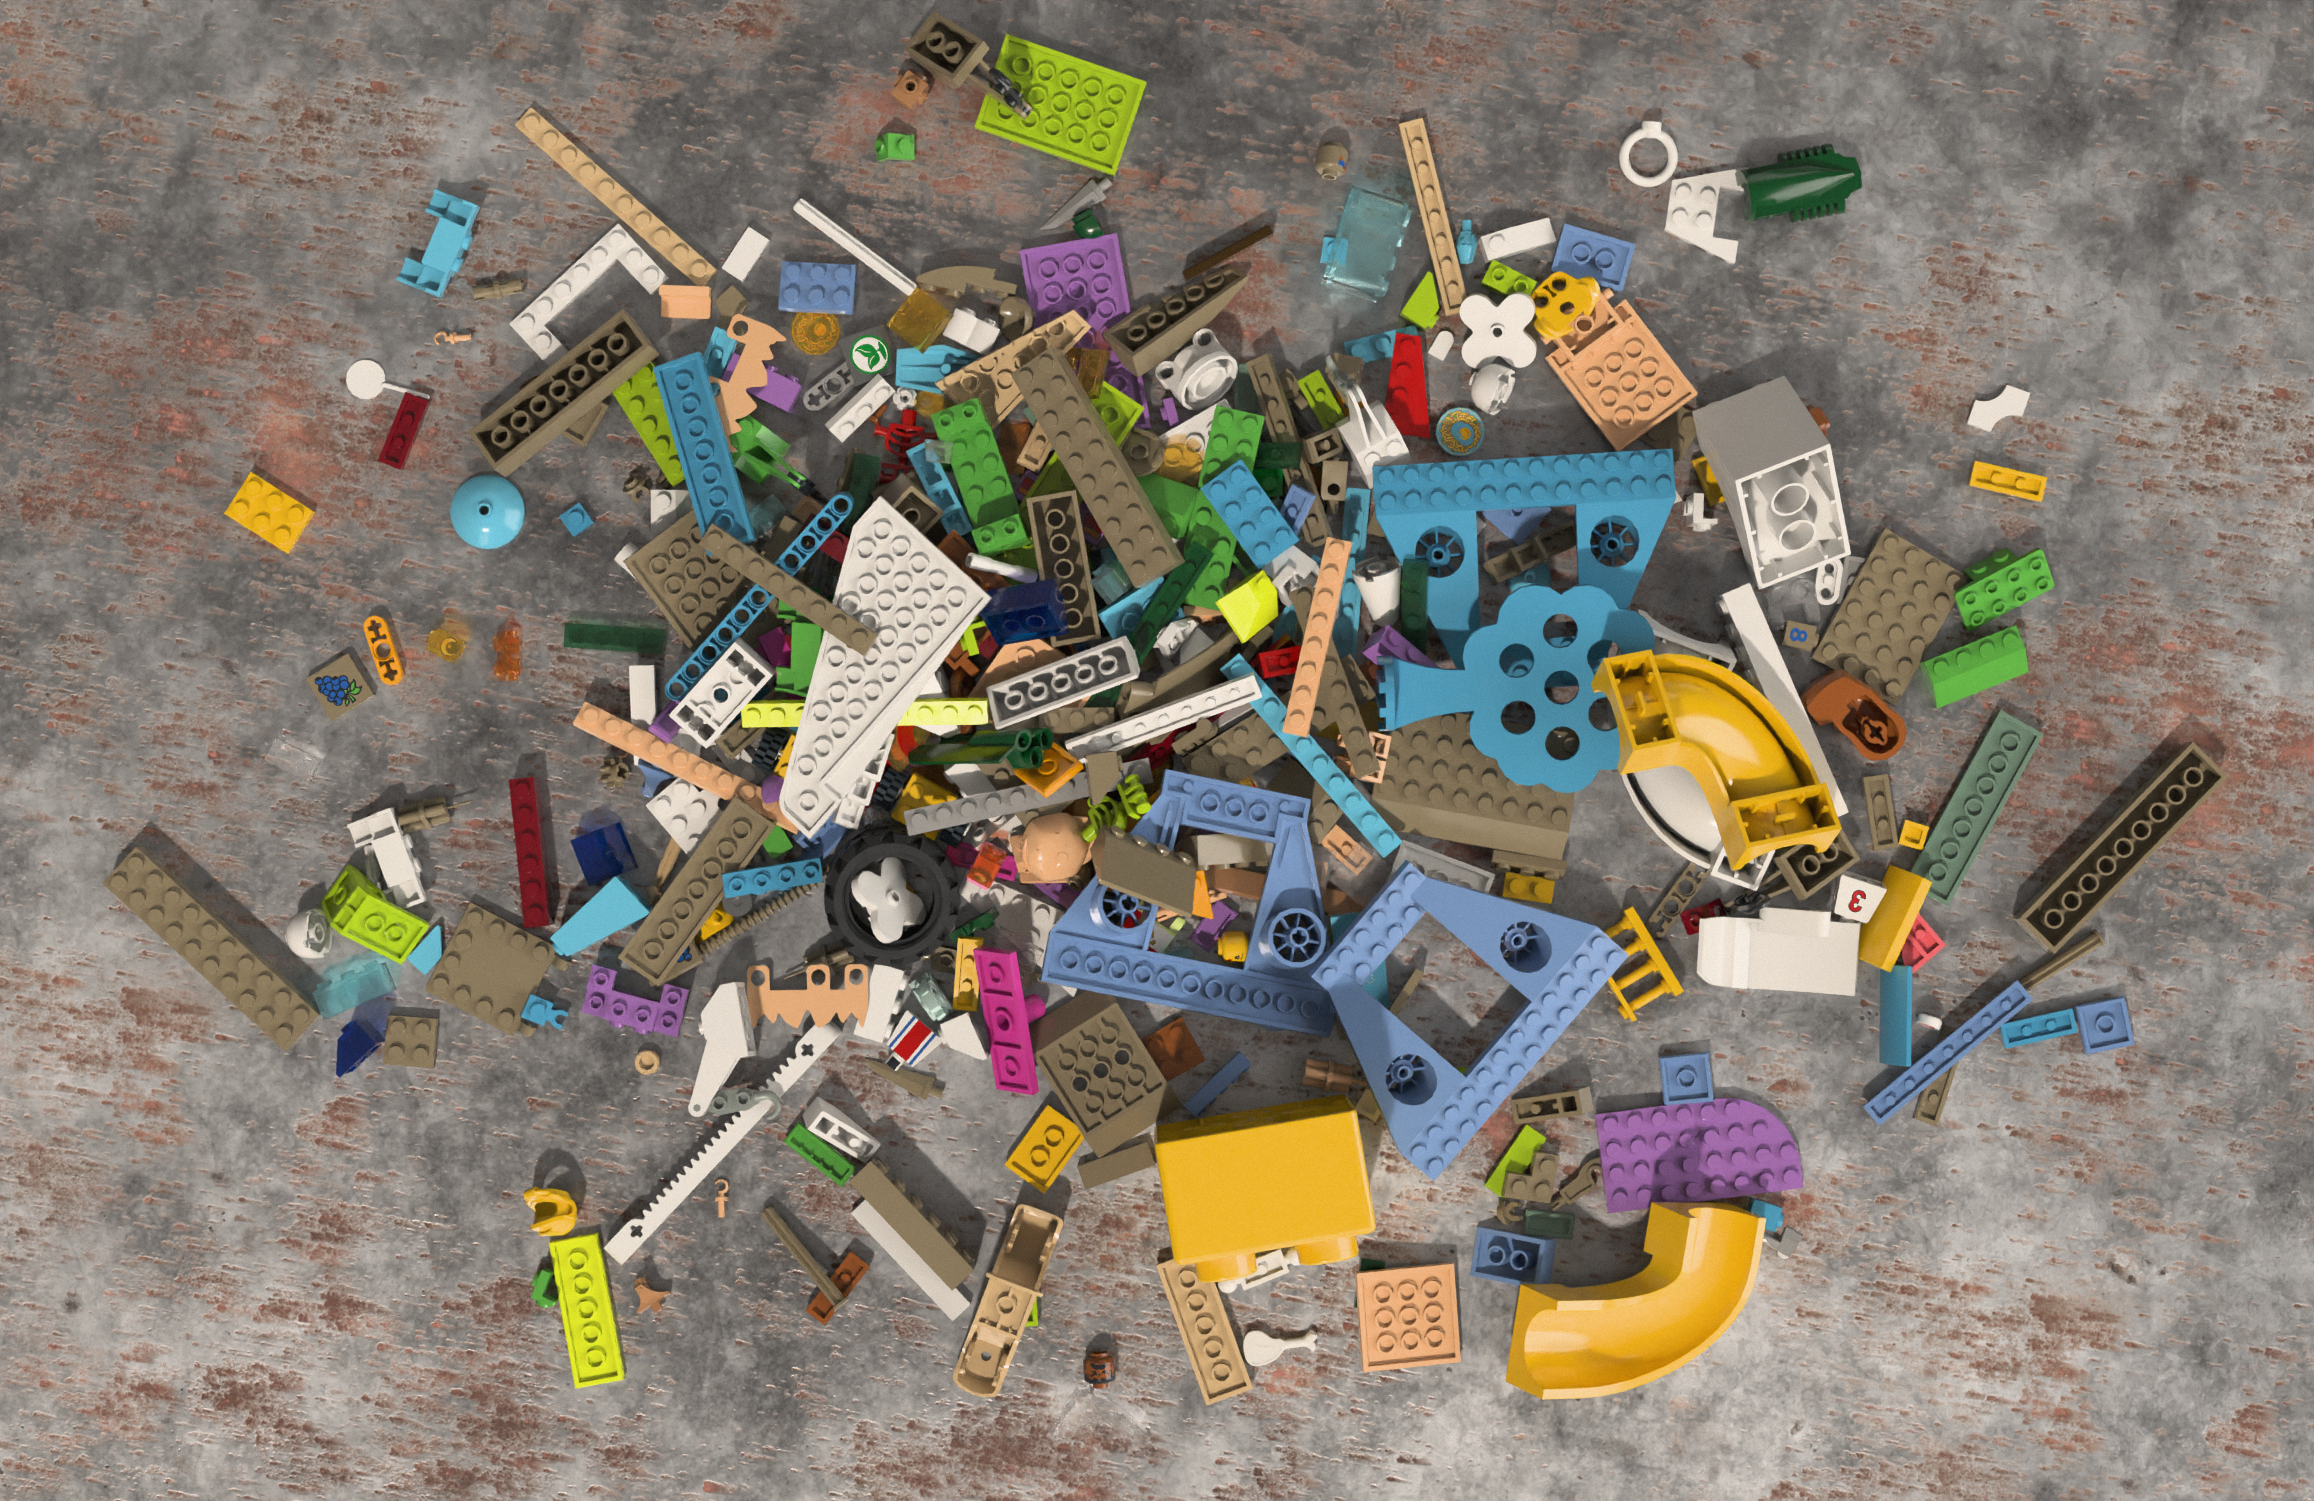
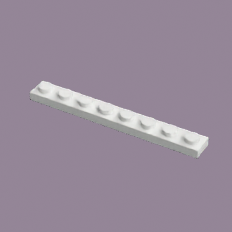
M1251 672L1065 741L1068 753L1080 762L1085 763L1084 755L1118 751L1197 722L1200 719H1205L1262 698V693L1254 673Z

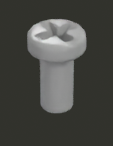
M1192 915L1190 918L1181 916L1193 925V929H1196L1202 921L1200 918L1196 919Z

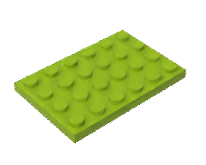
M1006 34L995 68L1013 83L1012 87L1024 96L1022 100L1030 105L1033 110L1024 120L1009 108L985 95L974 128L1115 177L1147 82ZM990 81L989 87L993 89L994 83Z

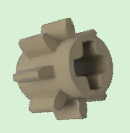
M621 758L604 759L605 765L599 768L600 781L606 783V788L623 787V781L629 778L628 765L621 763Z

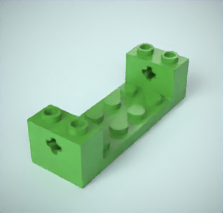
M974 398L932 414L931 418L938 438L944 443L974 530L971 532L979 554L993 558L1031 544L1032 540L982 402L978 398Z

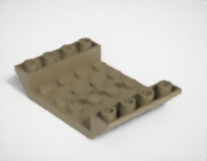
M1084 991L1029 1026L1035 1061L1098 1158L1183 1106L1114 996ZM1119 1050L1126 1051L1129 1054V1061L1125 1064L1117 1063L1115 1060L1116 1052ZM1099 1063L1105 1064L1108 1067V1074L1102 1078L1094 1074V1067ZM1076 1077L1086 1079L1087 1087L1084 1090L1078 1091L1073 1087V1080Z

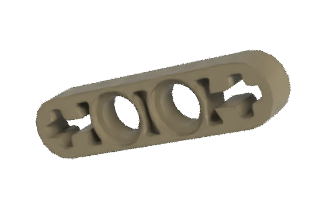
M1689 861L1646 920L1645 927L1651 937L1660 938L1668 932L1709 876L1710 872L1707 868L1705 872L1699 871L1695 877L1700 879L1697 883L1692 877L1686 875L1688 871L1693 874L1697 869L1694 865L1695 863ZM1683 880H1689L1692 883V890L1688 894H1683L1679 890V884ZM1668 900H1674L1678 905L1677 911L1673 914H1668L1664 909V905ZM1659 911L1663 916L1670 918L1669 922L1663 920L1660 924L1661 932H1651L1653 929L1650 925L1651 922L1657 923L1661 916H1657Z

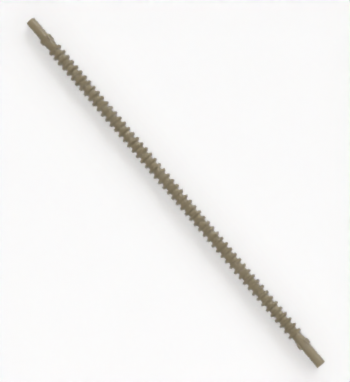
M954 784V788H948L950 792L963 797L959 791L960 788L956 784ZM893 822V824L897 827H906V825L901 822ZM827 863L826 868L821 867L823 882L818 883L824 884V880L826 879L827 872L830 868L829 863ZM818 883L792 887L790 891L784 890L783 895L778 894L777 899L773 897L770 903L766 901V906L760 905V909H754L753 914L748 913L747 918L741 917L742 920L740 922L736 920L735 925L730 924L729 929L723 928V933L717 932L716 937L711 936L710 941L706 939L703 945L699 943L698 950L701 957L704 955L708 957V952L714 953L715 948L720 949V945H726L727 940H733L732 937L738 938V934H744L745 929L751 930V925L757 926V922H763L764 917L768 919L769 914L775 915V910L781 911V907H787V903H793V899L799 900V896L801 894L805 896L806 891L811 892L812 887L818 888ZM648 980L651 987L656 986L653 982Z

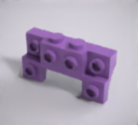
M595 964L592 965L581 1012L609 1020V1025L619 1028H624V1024L634 1027L633 1031L647 1035L648 1031H655L679 1037L690 989L665 983L659 1001L614 989L618 970Z

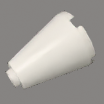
M1379 556L1368 558L1357 563L1355 571L1352 569L1354 581L1374 623L1382 628L1387 624L1393 626L1399 619L1401 565L1397 558L1387 556L1388 560H1380Z

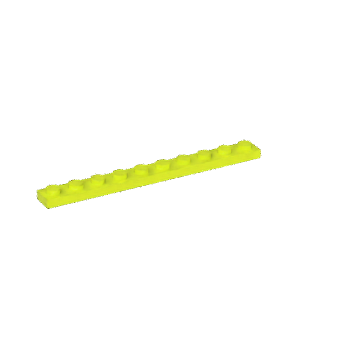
M988 697L916 698L897 726L988 725L990 722ZM750 700L741 710L742 726L799 727L806 700Z

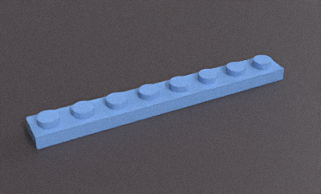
M2015 980L1862 1107L1880 1126L2029 1004L2033 998L2019 981Z

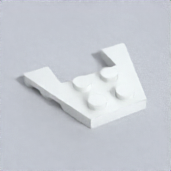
M1744 167L1672 180L1664 231L1724 259L1729 264H1734L1738 241L1713 237L1720 188L1744 191V188L1737 186L1735 173L1749 168Z

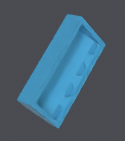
M1895 964L1891 973L1880 969L1879 1063L1911 1067L1912 966Z

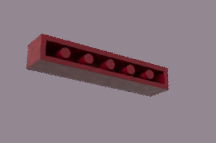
M538 777L510 779L509 789L524 928L554 925Z

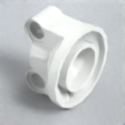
M1206 328L1200 329L1194 334V344L1183 349L1173 362L1163 361L1158 364L1155 370V375L1167 391H1171L1177 400L1189 410H1200L1219 400L1230 389L1238 371L1236 360L1220 345L1214 333Z

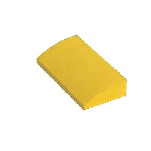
M1889 865L1882 881L1885 883L1887 891L1869 922L1863 923L1860 928L1858 959L1891 973L1932 882L1914 873Z

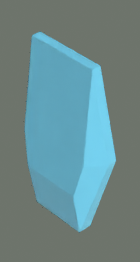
M946 345L897 349L895 386L945 394L935 385V382L981 357Z

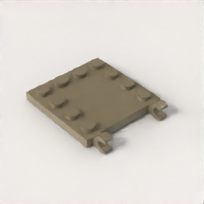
M470 902L425 991L511 1036H514L517 1030L530 1038L533 1037L537 1028L522 1021L523 1018L520 1017L529 993L536 994L551 964L565 972L568 970L571 962L558 956L550 942Z

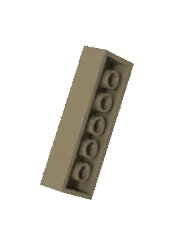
M1076 490L1026 498L1027 515L1051 647L1102 639Z
M873 1157L851 1178L849 1183L953 1291L974 1271L976 1266L974 1260L976 1257L969 1249L965 1248L963 1250L957 1244L959 1239L950 1230L946 1232L940 1226L941 1220L933 1212L929 1214L923 1208L925 1204L916 1194L910 1195L906 1190L907 1184L899 1176L895 1178L889 1172L890 1166L882 1158L877 1160Z

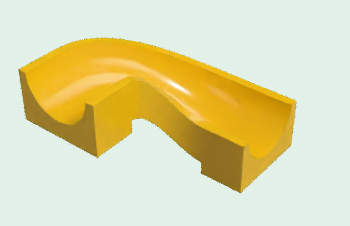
M1652 649L1604 658L1591 682L1593 693L1602 691L1607 696L1616 718L1620 741V757L1617 767L1620 775L1668 765H1677L1688 770L1695 777L1707 798L1732 871L1741 869L1749 861L1762 854L1782 847L1811 844L1814 845L1816 853L1824 852L1828 849L1842 827L1826 782L1820 784L1815 769L1797 736L1782 715L1756 688L1721 665L1689 655H1653Z
M1651 1202L1644 1252L1653 1255L1650 1264L1642 1272L1621 1281L1588 1287L1568 1288L1561 1284H1520L1505 1381L1540 1399L1588 1398L1614 1394L1638 1387L1671 1373L1688 1363L1723 1335L1746 1304L1754 1286L1759 1266L1766 1218L1729 1203Z

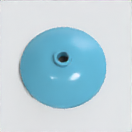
M480 475L469 479L456 491L451 503L450 516L455 531L465 542L482 549H494L506 545L520 532L525 519V505L520 492L512 483L499 476ZM483 506L489 508V512L486 515L481 514Z

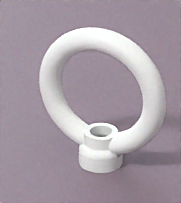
M1642 121L1641 128L1629 134L1620 148L1619 162L1621 169L1631 182L1639 186L1654 187L1664 183L1672 176L1677 166L1678 152L1672 138L1661 130L1662 123ZM1642 138L1658 139L1665 145L1668 152V162L1665 169L1653 177H1644L1637 174L1629 162L1631 147Z

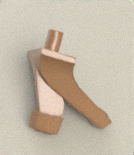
M644 1277L638 1278L634 1282V1288L640 1297V1306L636 1312L641 1314L651 1307L654 1313H657L663 1308L659 1301L671 1294V1292L654 1291L649 1287Z

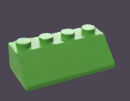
M1155 473L1136 477L1171 538L1178 540L1186 537L1200 489Z
M2016 625L2006 627L1920 662L1919 665L1936 709L2029 672L2026 649Z

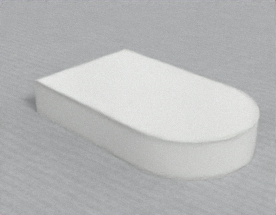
M1448 331L1440 332L1428 353L1443 361L1454 342L1453 335Z

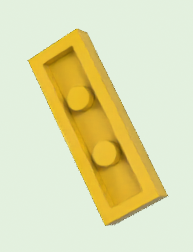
M1973 461L1967 486L2042 502L2047 477Z
M961 935L958 937L952 1006L954 1010L974 1012L978 1010L980 988L973 949L979 946L983 947L984 938Z

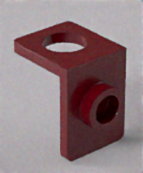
M1716 898L1705 905L1682 911L1680 916L1688 935L1699 933L1701 918L1716 917L1714 913L1715 906L1718 908L1720 916H1727L1720 898Z

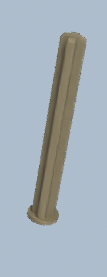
M2093 929V934L2019 980V983L2028 992L2100 945L2104 947L2106 944L2098 931Z
M772 1206L765 1208L761 1212V1216L834 1306L832 1310H838L849 1300V1297L845 1298L775 1209Z

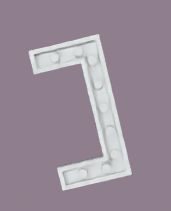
M619 224L610 230L510 323L512 328L549 367L569 351L546 326L617 260L625 266L651 296L659 289V285H664L669 280L667 275Z

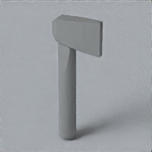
M1785 1227L1780 1241L1764 1233L1762 1243L1776 1250L1778 1257L1787 1259L1798 1246L1803 1236Z

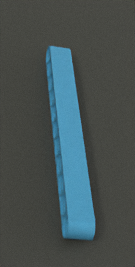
M844 491L836 493L774 564L794 576L854 507V499L851 494ZM844 498L848 502V509H838L835 504L836 500ZM828 517L832 522V527L828 529L822 528L819 524V518ZM806 535L812 536L815 539V545L813 547L805 546L802 538ZM786 555H796L799 563L794 566L788 564ZM755 583L671 677L665 686L667 697L673 701L685 698L775 596ZM762 591L766 596V600L764 602L756 601L753 597V592ZM737 610H746L749 613V619H739ZM721 628L731 629L733 637L729 639L724 638L720 632ZM704 647H714L717 652L716 656H707ZM688 665H697L700 668V674H691L688 671ZM678 682L682 684L684 692H674L672 683Z

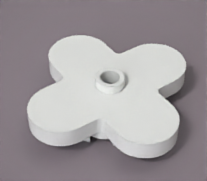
M1514 292L1508 295L1500 304H1495L1484 294L1474 293L1467 296L1461 304L1460 317L1473 333L1467 338L1462 347L1464 361L1470 367L1477 369L1491 364L1497 356H1501L1514 367H1525L1532 363L1537 353V345L1524 328L1535 314L1533 299L1523 292ZM1500 328L1502 334L1495 333L1493 329Z
M896 857L879 860L875 867V874L870 871L862 872L856 875L851 883L855 899L861 904L862 908L866 907L871 916L868 919L871 922L874 935L883 943H891L898 940L902 935L903 926L908 928L922 924L926 917V910L922 900L916 894L906 889V870L901 861Z

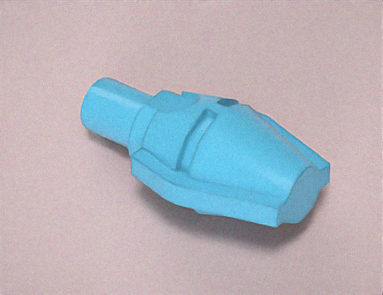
M1462 220V232L1456 238L1455 250L1459 264H1470L1473 262L1477 249L1476 235H1473V232H1471V220Z

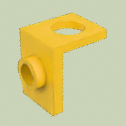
M720 901L701 927L702 935L697 933L694 937L697 944L735 922L732 915L728 914L723 908L722 901Z

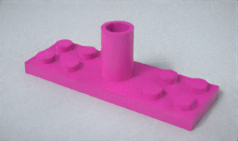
M979 946L973 949L996 1089L1034 1095L1039 1092L1028 1023L1044 1015L1045 1004L1036 994L1023 996L1016 951Z

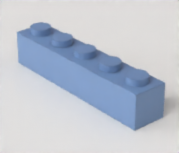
M1239 1051L1184 1106L1194 1116L1197 1114L1200 1116L1204 1113L1205 1107L1208 1104L1212 1105L1217 1100L1216 1096L1219 1093L1222 1095L1228 1089L1226 1086L1230 1083L1234 1084L1239 1079L1238 1075L1241 1072L1245 1073L1250 1068L1249 1064L1251 1062Z

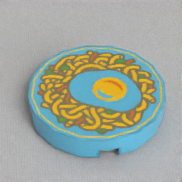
M1457 407L1448 410L1440 417L1436 425L1435 436L1438 445L1444 452L1452 456L1464 457L1471 455L1480 448L1484 440L1485 428L1482 419L1476 412L1468 408Z

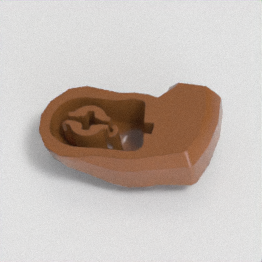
M1834 669L1822 674L1807 685L1798 695L1805 712L1819 727L1831 724L1851 740L1863 757L1871 761L1886 760L1895 755L1904 745L1907 733L1904 720L1890 708L1874 689L1844 670Z

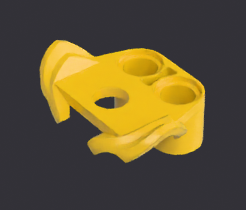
M1555 272L1550 275L1530 296L1534 303L1539 299H1546L1548 301L1544 307L1535 305V315L1537 316L1534 322L1535 329L1550 340H1555L1571 333L1574 329L1569 324L1583 310L1584 314L1588 317L1599 300L1600 287L1597 281L1591 276H1584L1577 280L1564 272ZM1557 282H1564L1566 284L1562 290H1556L1553 286ZM1565 302H1570L1575 307L1574 311L1569 315H1565L1560 311V306Z

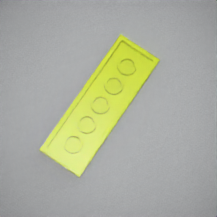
M599 1232L549 1241L575 1389L624 1380L625 1375Z

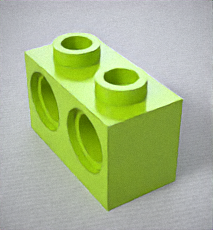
M1492 260L1479 286L1503 298L1514 292H1523L1530 296L1537 281Z

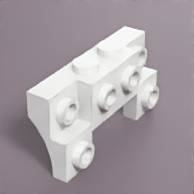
M394 808L385 809L347 825L355 842V848L372 843L389 888L383 890L387 901L404 910L428 901L419 879L421 877L419 872L422 871L421 864L417 857H413L411 848H413L412 840L409 834L405 835L404 831L401 830Z

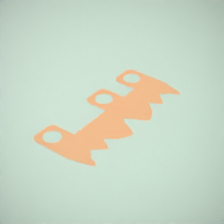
M741 314L733 316L726 332L729 338L746 344L729 383L709 376L710 383L714 382L720 386V393L715 397L731 452L737 451L731 445L729 435L741 431L740 425L735 420L749 415L757 407L756 403L747 394L746 389L767 385V371L762 360L774 358L769 347L771 344L776 343V341L787 340L771 326ZM737 321H745L748 324L747 333L742 336L734 334V324Z
M864 964L847 965L845 967V989L830 990V969L827 965H810L807 968V990H770L769 968L767 966L748 967L747 1000L753 1028L756 1027L758 1019L763 1014L767 1016L771 1023H774L778 1013H780L786 1023L798 1028L806 1010H809L818 1028L829 1023L835 1013L838 1014L842 1023L852 1013L858 1018L859 1024L863 1028L868 1009L867 966ZM816 969H820L825 973V981L822 985H815L812 982L811 976ZM853 969H859L863 973V981L859 985L852 984L849 979V974ZM756 970H761L765 975V981L761 986L754 985L751 980L752 973Z

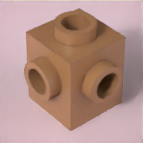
M909 70L905 75L901 73L893 84L895 88L891 92L892 99L910 112H913L917 105L920 104L922 106L930 95L928 92L929 85L926 83L928 79L918 71H915L914 74Z

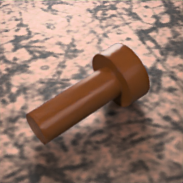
M882 404L873 416H869L868 420L877 425L878 419L888 407Z

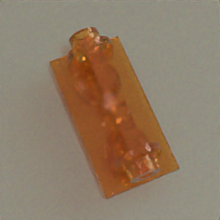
M499 631L493 639L494 651H497L494 674L498 676V681H505L506 676H508V681H518V676H520V658H511V654L520 653L519 636H517V631H507V636H505V631Z

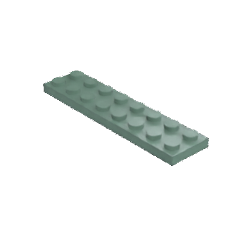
M1998 710L1924 843L1923 850L1919 852L1909 871L1931 881L1932 884L1926 896L1945 907H1948L2044 735L2002 710Z

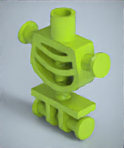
M1131 774L1126 777L1125 783L1127 786L1121 783L1116 785L1122 799L1121 802L1104 796L1098 805H1090V799L1088 798L1087 804L1091 807L1088 815L1092 823L1081 831L1083 838L1087 842L1091 843L1096 839L1103 824L1109 827L1117 826L1125 831L1128 820L1127 814L1139 820L1141 818L1140 814L1147 813L1151 809L1150 803L1147 802V794L1144 792L1143 785L1139 783L1140 778L1137 774Z

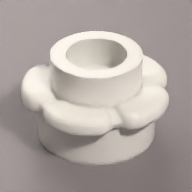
M899 387L893 395V402L897 404V408L900 410L912 409L917 403V393L914 389ZM904 396H907L908 399H907V400H903V397H904Z

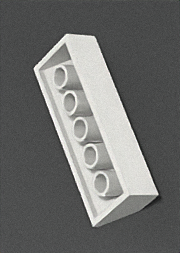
M1126 636L1120 637L987 687L986 690L995 728L997 730L1138 678L1140 668L1135 650Z

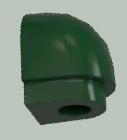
M1091 208L1072 219L1075 224L1072 226L1073 229L1083 239H1095L1106 235Z

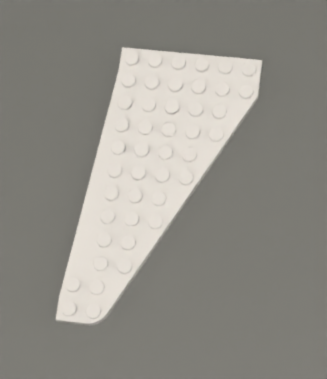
M882 496L878 497L853 526L832 602L879 634V637L868 654L862 656L826 630L824 631L779 797V804L783 815L809 839L827 822L971 622L992 599L989 594Z

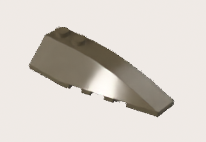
M1234 265L1228 266L1204 277V282L1192 285L1191 283L1183 287V292L1174 296L1167 294L1161 297V302L1152 306L1149 303L1141 306L1105 331L1103 336L1122 365L1139 378L1180 349L1194 337L1197 331L1203 329L1249 280L1248 276Z

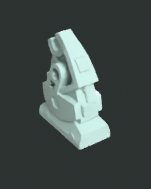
M929 970L908 984L924 1010L936 1024L956 1011L952 1009L953 1003Z

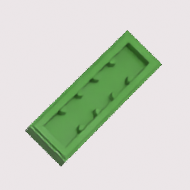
M800 1121L783 1141L840 1187H843L857 1169L856 1165L818 1135L809 1131Z

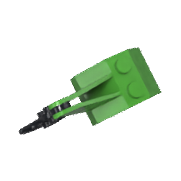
M750 415L735 420L740 425L741 431L729 435L731 445L737 451L731 452L737 469L761 486L765 484L770 475H773L790 483V485L807 497L810 495L825 505L829 502L823 494L814 488L816 484L800 472H797L783 458L791 448L787 442ZM779 463L789 471L787 475L776 469Z

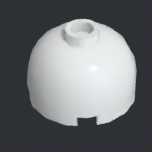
M1489 364L1481 368L1479 372H1474L1470 378L1469 385H1471L1470 393L1475 405L1491 415L1497 414L1501 410L1497 408L1501 400L1503 403H1506L1512 392L1515 378L1511 374H1514L1515 371L1502 365Z
M315 908L301 911L295 914L287 925L285 939L290 949L300 957L309 959L324 957L323 954L328 953L331 949L333 931L331 926L327 927L325 921L327 918L321 909Z

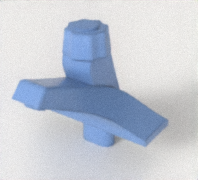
M641 759L638 760V767L645 776V783L642 785L641 793L651 798L659 783L666 779H673V774Z

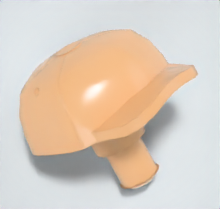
M1056 813L1032 820L1027 826L1020 843V856L1025 867L1033 875L1045 882L1062 880L1076 875L1083 864L1093 860L1090 848L1095 840L1091 843L1087 842L1081 832L1092 823L1090 817Z

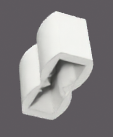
M963 307L962 310L956 308L943 336L982 356L992 352L1001 334V330L997 328L999 324L986 317L984 321L975 317L977 313L966 307Z

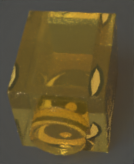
M437 628L436 631L432 630L426 640L428 644L426 650L450 663L457 664L468 642L442 628Z

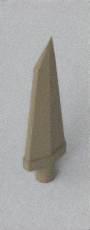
M865 1058L875 1073L918 1096L920 1099L926 1101L929 1095L941 1099L944 1090L933 1085L936 1078L901 1068L895 1071L887 1064Z

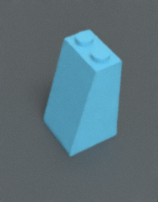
M622 875L615 876L550 937L554 942L551 946L561 956L563 954L566 956L574 955L646 918L653 907L648 904Z

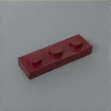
M405 392L379 456V462L403 471L430 404L429 401Z

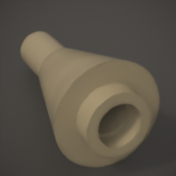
M1093 860L1083 864L1076 875L1066 878L1068 885L1073 890L1082 891L1090 882L1094 871Z

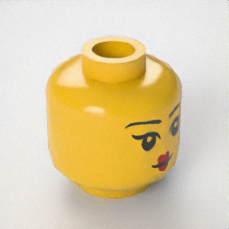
M1245 931L1223 932L1222 937H1218L1217 940L1218 957H1222L1225 963H1243L1249 943L1247 933Z

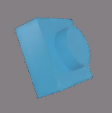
M580 502L559 516L573 537L578 536L595 524Z

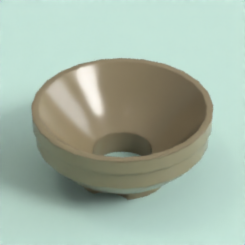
M1007 297L1000 306L999 326L1004 337L1009 341H1013L1030 332L1034 327L1035 312L1022 297Z

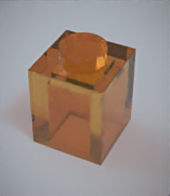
M985 843L968 878L990 889L1007 854L1001 852L999 848Z

